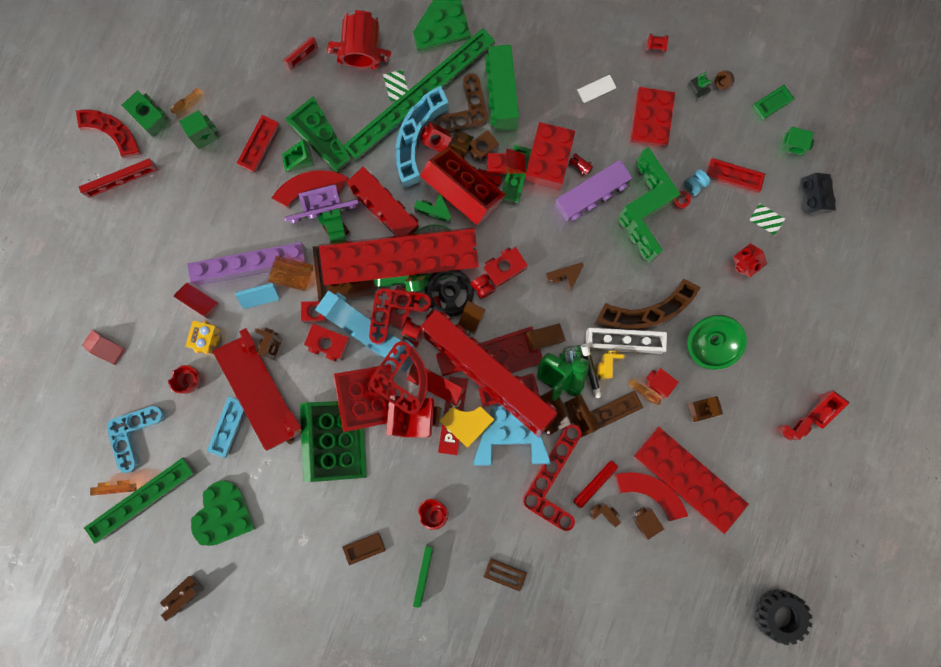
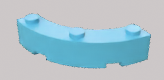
M441 86L425 94L410 109L400 127L396 143V163L404 189L421 182L416 166V152L422 129L430 121L432 122L449 110L448 100Z
M328 291L315 310L365 346L385 358L391 348L401 341L388 332L387 340L384 344H373L369 338L371 318L368 319L346 303L347 298L340 293L333 294ZM374 324V327H378V331L373 336L376 338V341H379V338H383V335L380 333L381 327ZM406 339L404 340V342H407L409 345L414 347V345L411 342H409ZM402 345L401 347H396V349H398V352L395 356L392 353L390 355V357L395 358L399 363L401 362V359H398V357L402 353L406 354V351L404 350V345ZM409 356L400 367L404 372L413 363Z

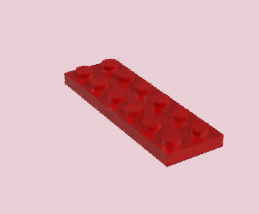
M660 427L655 429L633 455L723 534L729 530L749 505V503Z

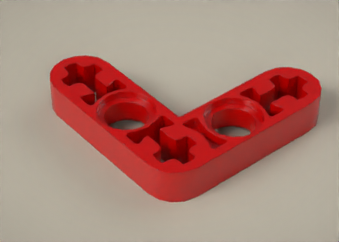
M385 288L378 290L374 298L369 330L371 342L375 345H382L386 342L392 309L426 312L431 307L429 296L423 293ZM383 293H386L387 297H389V300L386 299L384 306L388 307V309L377 308V305H382L379 296H383ZM405 295L409 301L406 305L402 306L398 304V298ZM411 297H415L414 301H421V298H424L428 304L420 308L418 303H413L414 307H410L412 304ZM384 312L387 317L385 321L378 322L376 314ZM374 324L385 326V328L381 327L380 329L383 338H379V341H376V338L373 336L378 331V327H374Z

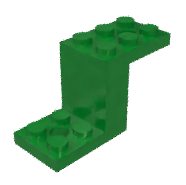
M647 147L642 150L635 163L638 172L645 176L647 179L646 183L652 190L626 205L619 215V222L623 228H627L631 241L634 244L637 243L641 249V256L650 263L663 252V249L645 224V221L671 206L681 194L651 149Z

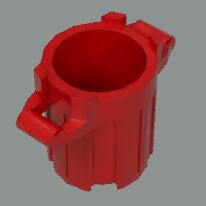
M355 10V14L349 16L347 12L342 20L341 42L329 41L327 52L337 55V63L339 65L343 63L354 68H371V70H376L378 63L388 62L391 57L390 50L378 48L380 26L378 17L374 19L371 12Z

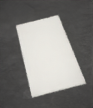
M608 75L577 89L583 102L586 103L617 87L611 76Z

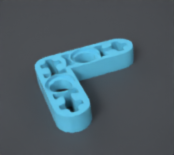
M147 407L113 418L108 422V435L117 467L121 472L131 473L138 466L130 432L162 422L165 412L161 407ZM153 410H154V412H158V413H159V415L156 416V420H155V418H148V419H146V417H145V416L152 415V414H153ZM137 415L140 417L141 422L135 427L132 425L131 420ZM116 423H117V424H124V423H126V425H127V426H123V427L118 428V430H114V428H113V427L116 426ZM121 440H125L127 443V448L124 451H120L118 448V443ZM121 454H130L126 455V457H121ZM127 461L132 462V464L129 465V468L124 467V464Z

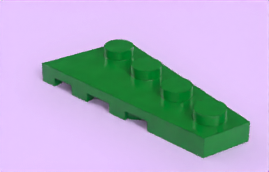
M314 96L286 117V122L306 140L335 172L338 173L351 162V158L334 133L331 124L328 123Z

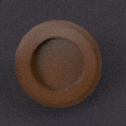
M728 70L719 72L715 77V85L721 90L731 88L735 81L733 73Z

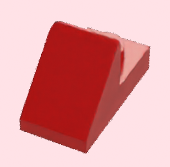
M506 149V153H487V174H525V154L511 149Z
M834 390L820 395V402L807 414V417L823 429L850 402Z

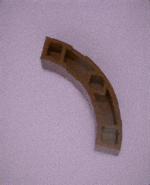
M682 279L675 291L664 301L637 310H628L605 303L594 324L606 329L637 331L654 329L679 315L695 298L701 287L686 279Z

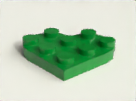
M227 480L214 482L203 492L204 508L191 518L192 535L202 546L218 545L256 529L241 489L238 485Z

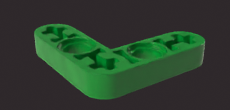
M428 273L374 279V285H406V291L423 290L428 284L429 277Z

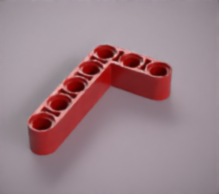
M577 425L566 426L548 454L550 461L556 463V470L549 472L547 464H542L522 498V502L527 509L563 531L572 530L575 525L574 517L545 499V496L581 438V429ZM569 428L576 430L577 435L574 439H570L567 436ZM561 444L567 449L566 454L563 456L557 453V447ZM540 478H544L547 482L544 489H539L536 485L537 480ZM530 495H534L537 498V502L533 506H529L526 503V499ZM546 506H552L553 514L545 516L543 509ZM564 516L570 518V523L566 527L560 524V520Z

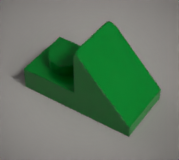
M440 193L435 206H432V203L426 200L421 202L416 200L414 206L416 213L448 224L451 223V215Z

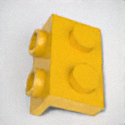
M608 351V353L601 356L599 364L596 365V375L599 376V380L607 381L613 378V362H620L624 359L625 355L619 354V351Z

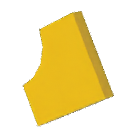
M481 406L469 412L459 411L452 407L440 419V422L467 448L494 421Z

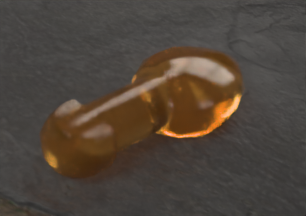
M196 88L188 96L177 101L170 109L171 113L177 114L186 109L190 103L202 95L201 90Z
M635 379L629 380L628 385L641 393L644 398L655 405L661 404V399L656 393L648 390Z

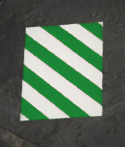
M403 70L383 74L390 102L398 100L408 91Z
M759 203L749 220L776 235L785 218Z

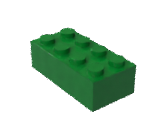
M511 44L489 46L488 54H485V72L487 73V91H489V109L491 108V126L495 127V132L516 131L518 128L519 112Z

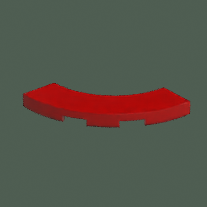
M75 110L80 130H97L109 135L118 146L122 158L141 155L135 136L116 117L98 110Z
M327 170L305 172L286 181L271 198L289 208L299 198V193L336 184L338 194L340 195L349 178L343 174Z
M635 472L615 474L620 493L637 492L651 497L661 506L668 521L688 517L686 508L678 495L661 480Z

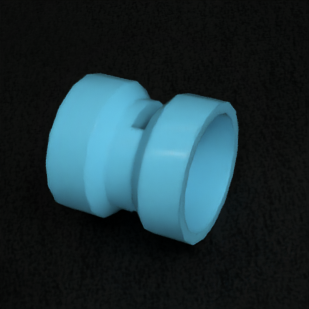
M699 169L694 173L693 177H689L684 181V186L690 194L695 196L701 191V188H706L710 185L711 181L708 175Z

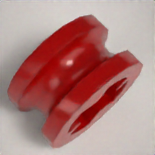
M679 191L681 194L679 198L684 196L686 197L684 200H687V202L679 204V200L676 199L673 204L679 209H684L690 204L691 196L686 191Z

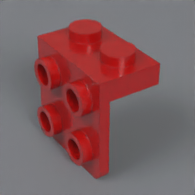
M390 396V398L397 400L400 396ZM403 397L398 403L401 406L402 402L408 405L407 410L409 411L410 409H416L414 400L409 402ZM425 398L420 410L415 414L405 413L389 401L386 435L401 438H430L433 426L434 399Z

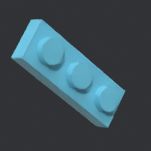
M228 396L207 452L227 458L245 413L238 399Z

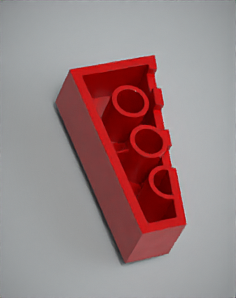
M364 166L347 181L351 193L356 198H359V201L395 236L414 234L419 229V220L412 213L409 215L405 211V206L399 200L396 201L392 197V193L386 187H383L378 179L370 174Z

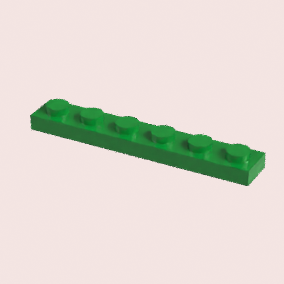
M185 458L179 459L84 527L85 531L94 544L100 542L190 478L195 472Z

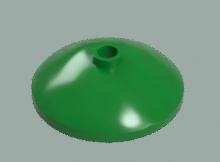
M712 315L700 320L691 329L687 340L688 351L692 359L698 365L712 370L724 369L735 364L742 357L747 346V336L742 325L734 318L726 315ZM714 335L718 336L716 339H711Z

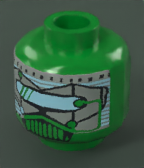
M581 345L566 346L563 349V353L559 354L561 359L573 364L576 358L584 359Z

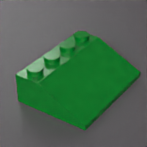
M338 401L301 403L303 482L367 478L364 428L343 432Z

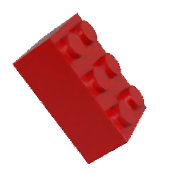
M539 122L524 182L561 190L576 131Z

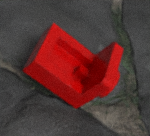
M801 417L793 428H790L788 425H780L778 429L790 441L801 440L803 436L805 437L812 429L810 426L814 421L809 417Z

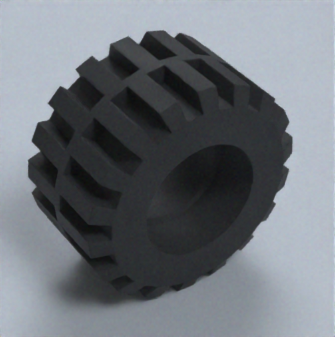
M774 590V593L769 591L766 593L767 597L762 596L760 598L761 604H756V607L759 609L755 611V616L758 617L756 624L760 626L761 632L779 644L789 645L791 643L794 645L797 644V640L803 641L805 639L803 635L810 633L807 630L808 627L812 628V623L809 622V619H813L812 614L808 613L810 608L805 604V601L785 590ZM788 606L791 610V620L786 626L778 628L775 623V615L780 608Z

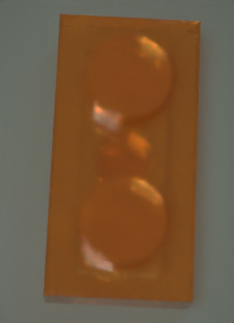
M129 480L117 481V485L110 486V482L97 483V487L90 488V496L133 492L137 490V483L130 484Z

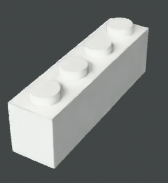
M588 328L586 330L585 344H589L590 350L662 354L666 352L667 332Z

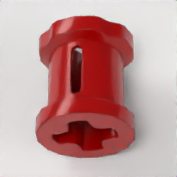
M649 33L647 51L656 49L666 52L668 35L662 37L653 36V34Z

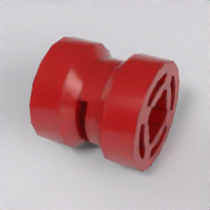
M487 274L477 277L470 283L473 289H476L478 292L477 296L480 300L496 291L494 285L489 283Z

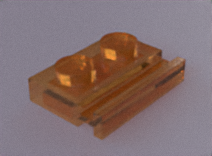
M275 256L268 275V282L305 291L313 272V265Z

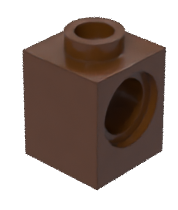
M486 130L470 142L469 152L475 160L478 159L481 163L487 159V153H495L499 150V143L489 130ZM480 145H486L488 148L486 150H480L478 147Z
M642 507L632 517L641 534L647 540L665 530L651 508L645 509V507Z

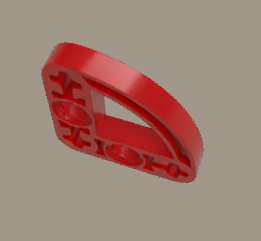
M399 341L391 348L370 379L369 385L372 390L405 413L415 414L420 410L427 393L428 380L426 368L416 350L407 342ZM402 345H404V350L406 351V354L402 353L398 357V359H401V362L399 363L395 358L390 357V355L392 353L395 356L398 352V349H396V347H401ZM408 356L413 361L418 373L419 387L416 397L392 381ZM387 361L395 363L396 368L393 372L385 370L384 365ZM381 377L383 379L382 383L386 386L388 382L392 384L387 389L386 394L382 393L384 388L381 386L374 387L375 382L373 380L375 378L379 379ZM393 388L398 389L401 393L400 398L397 400H393L389 396V392ZM404 394L408 395L405 398L407 401H415V410H407L408 405L402 402V406L398 404L403 399Z

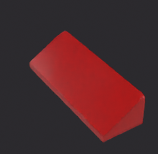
M412 363L406 380L419 386L418 373L414 363ZM426 368L427 391L457 406L465 389Z

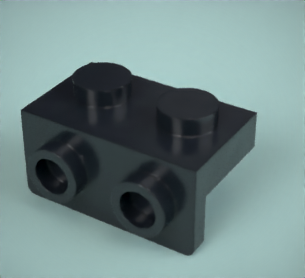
M814 173L801 178L806 214L836 211V199L834 197L831 174Z

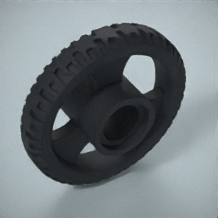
M460 270L434 272L429 277L428 284L425 286V294L431 300L430 308L440 313L443 311L449 317L462 314L467 302H472L474 297V289L470 284L471 281L468 276ZM444 275H452L457 277V282L446 281L444 284H441L438 278ZM445 289H451L454 295L448 296L445 293ZM460 289H466V300L463 305L458 307L455 304V300L460 294ZM431 292H439L440 300L446 303L445 308L436 304Z

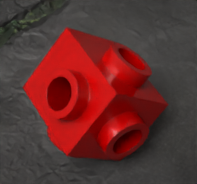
M751 243L733 256L736 264L735 269L740 274H745L748 277H752L768 264L764 251Z

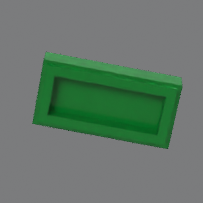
M783 84L752 106L760 118L765 120L791 103L795 98Z

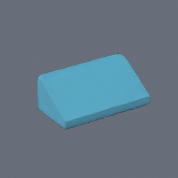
M273 283L235 293L243 309L279 300L277 287Z

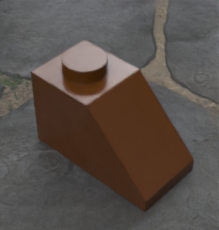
M470 301L467 302L458 323L465 330L464 334L469 336L471 333L476 334L486 309Z

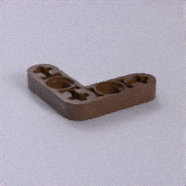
M469 73L463 79V87L469 110L439 116L435 120L436 125L440 126L441 122L447 124L445 129L450 133H455L457 130L464 131L479 128L487 123L486 105L480 79L476 74ZM469 80H472L473 82H475V83H474V90H475V91H471V86H470V84H468V83H469ZM473 96H478L481 101L479 104H472L470 99ZM477 114H480V116L482 117V121H479L476 118ZM469 115H471L472 119L471 124H469ZM459 117H463L467 122L465 125L460 126L456 123V120ZM450 119H453L454 127H451Z

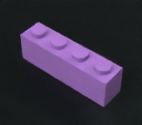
M619 160L557 198L555 205L567 222L571 219L576 221L587 209L590 212L598 206L600 201L604 200L606 202L614 196L613 193L618 190L620 192L626 190L630 186L629 183L632 180V176L622 161Z

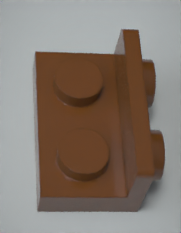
M262 327L261 330L255 328L254 332L264 337L259 341L257 347L259 350L258 354L276 360L283 339L278 337L277 332L269 328Z
M188 576L160 602L166 610L160 616L165 621L173 618L203 591V588L192 576Z

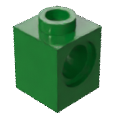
M792 126L785 133L781 150L804 155L814 145V139H812L814 132Z

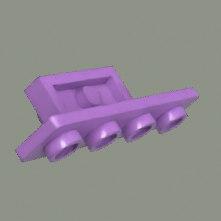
M336 184L299 193L303 212L285 216L284 220L296 223L302 221L301 217L308 216L309 219L319 217V213L342 207H345L346 210L357 207L356 204L360 203L357 198L340 202Z

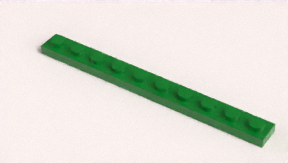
M482 28L343 145L346 151L357 161L399 126L410 109L425 94L439 86L444 88L489 49V46L495 45V40Z

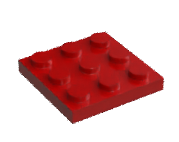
M391 364L384 365L386 371L392 372ZM379 366L333 374L343 432L387 424L389 401L372 390L369 385L371 377ZM381 377L379 379L375 378L373 380L375 382L374 387L381 386L384 388L382 393L386 394L387 389L392 384L388 382L386 386L382 383L383 379ZM395 388L390 390L389 396H397Z

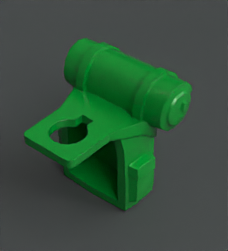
M547 353L541 358L537 379L554 388L553 401L565 391L572 396H579L585 386L586 375L589 371V361L583 358H576L573 364L551 353Z

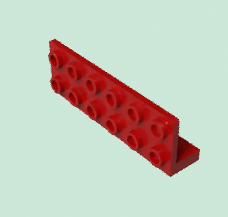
M247 328L239 331L240 338L213 350V354L264 450L269 451L301 434V427L292 411L290 412L256 350L252 337Z

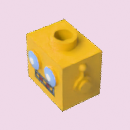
M192 321L185 347L194 349L199 354L202 352L213 354L214 348L219 344L220 336L218 334L220 328L214 324L210 325L207 321Z

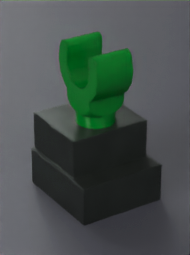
M707 72L698 75L687 84V88L695 101L705 97L712 91L710 88L712 80H708L706 77Z

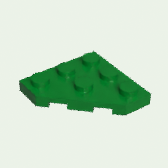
M433 0L413 31L418 52L471 38L461 0Z

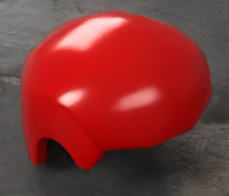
M181 365L172 371V378L168 380V385L172 391L178 394H190L197 389L200 375L196 368L190 365Z
M437 499L423 501L417 511L420 516V523L429 530L442 528L449 517L446 505Z

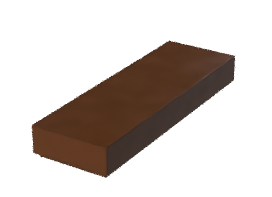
M633 391L590 411L598 429L642 409L643 406L636 391Z

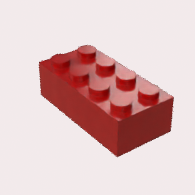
M449 146L429 159L420 175L421 178L476 225L494 212L506 195Z

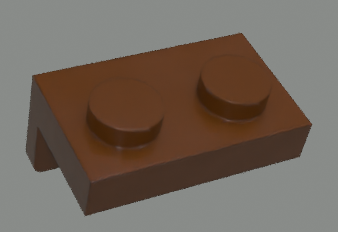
M554 389L539 397L545 403L547 401L556 408L555 412H557L554 421L544 431L548 436L573 423L560 396L555 401L552 400Z

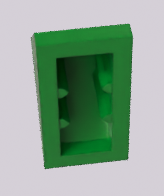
M304 139L282 154L286 172L314 166L310 147Z

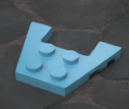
M503 406L491 407L489 415L494 421L483 432L474 460V466H492L493 445L531 444L533 465L551 464L541 436L538 438Z

